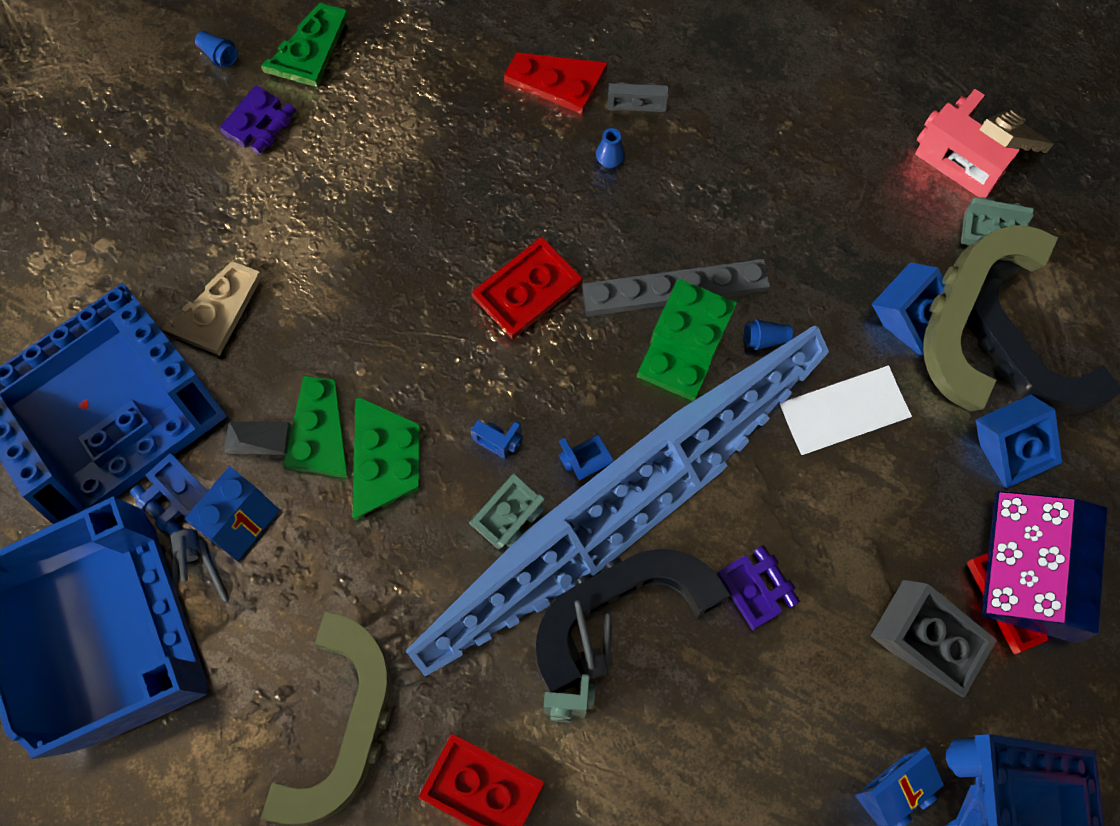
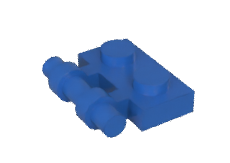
M169 453L145 475L153 485L147 490L140 484L136 485L131 489L130 494L137 500L136 505L144 512L147 511L156 520L155 525L162 532L167 531L171 536L174 532L183 530L176 522L182 514L186 517L207 493V490ZM163 494L172 503L167 510H164L157 503Z

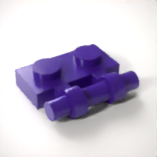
M255 85L219 128L222 134L245 148L252 139L255 140L251 145V149L260 155L266 147L270 148L275 142L274 137L282 128H287L291 123L290 118L296 112V109L287 103L282 110H278L281 106L279 98ZM268 120H270L271 123L266 127V129H262L263 126L268 122Z
M764 545L753 551L759 561L754 566L748 557L744 555L717 572V576L724 584L752 631L783 612L776 602L778 599L783 598L789 609L801 602L794 592L796 589L791 580H786L777 566L779 564L774 554L770 555ZM767 573L776 588L769 591L759 575Z

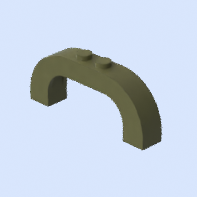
M1030 226L1004 227L970 244L960 254L954 266H951L945 273L942 281L945 284L941 295L939 294L934 299L930 307L932 316L925 331L923 351L927 371L939 391L953 403L969 411L984 409L996 382L995 379L974 369L965 359L961 349L962 331L991 266L996 261L1004 260L1013 262L1031 272L1046 266L1058 237Z
M325 611L315 641V645L320 650L340 654L352 660L359 677L357 694L335 767L323 782L311 788L295 789L271 783L260 819L296 826L324 821L339 813L355 798L366 779L370 764H376L381 750V743L377 742L380 729L387 728L391 709L387 708L391 689L390 670L387 659L379 644L364 627L352 619Z

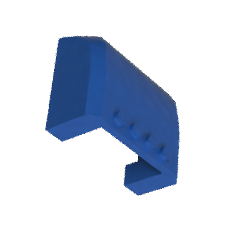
M113 496L0 549V719L4 732L13 741H17L29 753L28 756L31 759L57 756L96 745L207 695V678L155 529L142 509Z

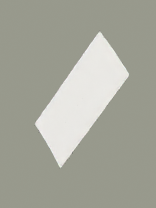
M889 365L787 400L783 404L779 403L801 455L912 417Z

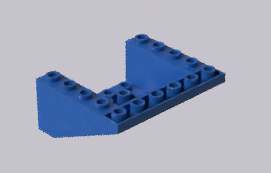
M124 283L110 290L97 301L0 366V461L22 497L52 524L113 496L117 497L145 477L169 453L174 456L227 417L191 367ZM88 398V409L78 407L80 403Z

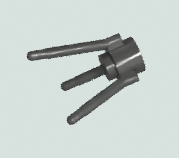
M193 529L174 532L171 535L170 575L176 592L178 564L180 566L181 581L187 582V562L198 559V553H200L222 601L227 602L229 599L208 553L206 540H199L198 532Z
M576 600V615L584 651L580 652L579 655L572 636L569 634L567 646L574 663L581 673V678L582 674H589V679L609 675L607 666L613 665L611 658L612 616L610 613L605 615L603 655H601L600 648L592 649L582 603L580 600Z

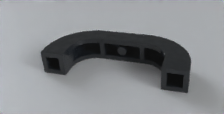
M996 261L985 278L967 323L977 338L980 349L988 354L996 364L1000 376L1007 379L1021 397L1033 395L1053 407L1058 415L1074 416L1087 414L1101 408L1120 394V386L1104 365L1085 376L1067 378L1055 374L1043 364L1003 311L999 302V288L1016 278L1023 267L1010 261Z
M655 549L638 553L624 561L620 558L612 560L603 567V572L595 576L589 573L574 582L575 586L560 595L543 616L537 633L535 653L537 671L546 692L562 693L580 683L581 674L573 662L567 646V638L573 627L578 623L575 608L576 600L581 601L585 618L643 587L664 585L679 592L688 603L696 619L724 605L730 594L710 567L699 559L680 551Z

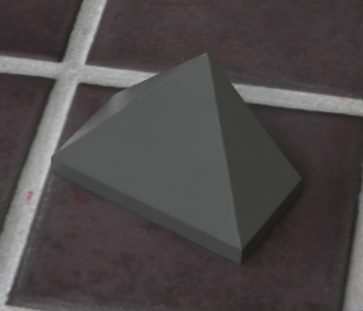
M229 421L224 452L226 454L286 455L291 424L289 422Z

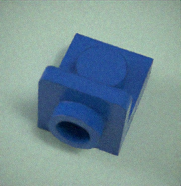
M477 420L471 429L473 441L504 459L510 451L516 452L524 437L521 435V424L517 421L513 423L506 435H503L504 432L500 427L491 422L484 424Z

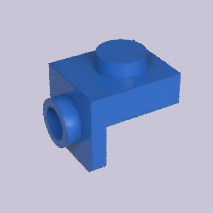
M599 435L573 448H570L565 438L559 440L563 452L558 455L566 471L573 469L579 480L613 462L609 451Z

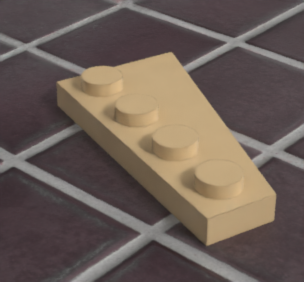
M1014 110L1010 112L1003 111L986 119L979 129L1006 148H1022L1027 151L1032 149L1035 152L1042 151L1043 153H1048L1054 145L1052 141L1024 124L1026 118Z

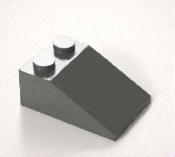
M908 580L902 581L871 634L873 639L892 654L961 697H965L997 641V639L929 584Z

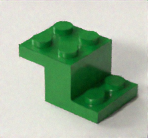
M678 278L653 330L650 347L638 370L637 377L691 401H695L718 352L723 334L733 315L737 302Z

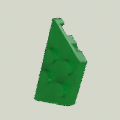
M356 398L352 517L354 520H360L364 518L365 514L381 506L384 508L394 503L397 498L406 497L420 490V426L362 398Z

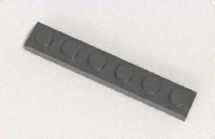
M764 259L583 283L582 293L586 316L665 306L678 278L725 298L768 292L770 285Z

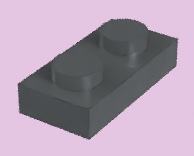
M626 82L609 83L607 110L666 112L668 86L655 83L647 85L629 84Z

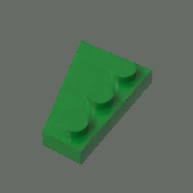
M319 3L297 26L298 31L288 41L284 40L279 45V51L271 60L268 58L261 65L263 72L318 87L348 19L347 10Z
M303 376L287 453L283 463L285 469L348 478L335 380Z

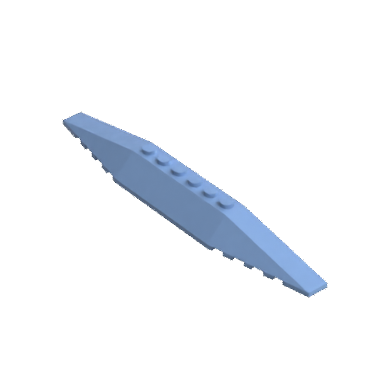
M812 326L674 413L526 530L406 650V653L422 674L427 676L463 655L462 651L475 643L477 646H480L492 639L491 634L505 626L511 628L520 623L519 618L533 610L538 613L550 606L549 601L574 587V582L589 573L594 576L607 563L614 560L719 475L728 466L726 461L736 450L740 452L749 442L747 437L758 425L763 426L770 419L768 417L770 411L779 402L783 404L792 394L790 389L798 380L804 381L829 353L819 328Z

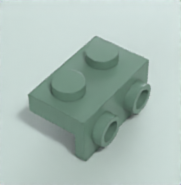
M987 197L973 198L964 213L961 244L970 245L979 238L1004 227L1028 226L1029 221L1034 216V209L1024 207L1018 203L996 202Z
M513 473L472 518L469 524L497 549L502 548L504 545L510 547L522 535V532L519 530L526 520L532 523L544 510L540 504L544 501L545 497L542 494L537 495Z
M582 674L580 695L545 692L544 714L550 715L551 721L571 722V717L585 718L586 709L593 710L595 684H589V674Z

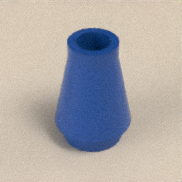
M201 31L197 34L195 38L196 46L201 48L216 66L230 67L235 63L238 57V50L233 41L209 34L206 31Z
M609 128L604 131L603 138L596 150V158L604 167H617L625 158L621 133L615 128Z
M754 319L752 322H747L744 327L745 345L753 347L754 350L787 343L793 338L791 325Z

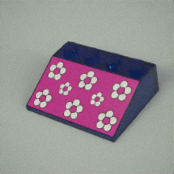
M1006 491L995 492L982 616L1073 643H1079L1098 635L1107 507L1077 498Z

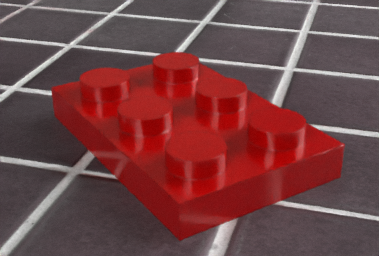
M541 236L471 293L472 298L513 340L582 284V277Z
M451 733L418 798L469 826H524L544 782Z

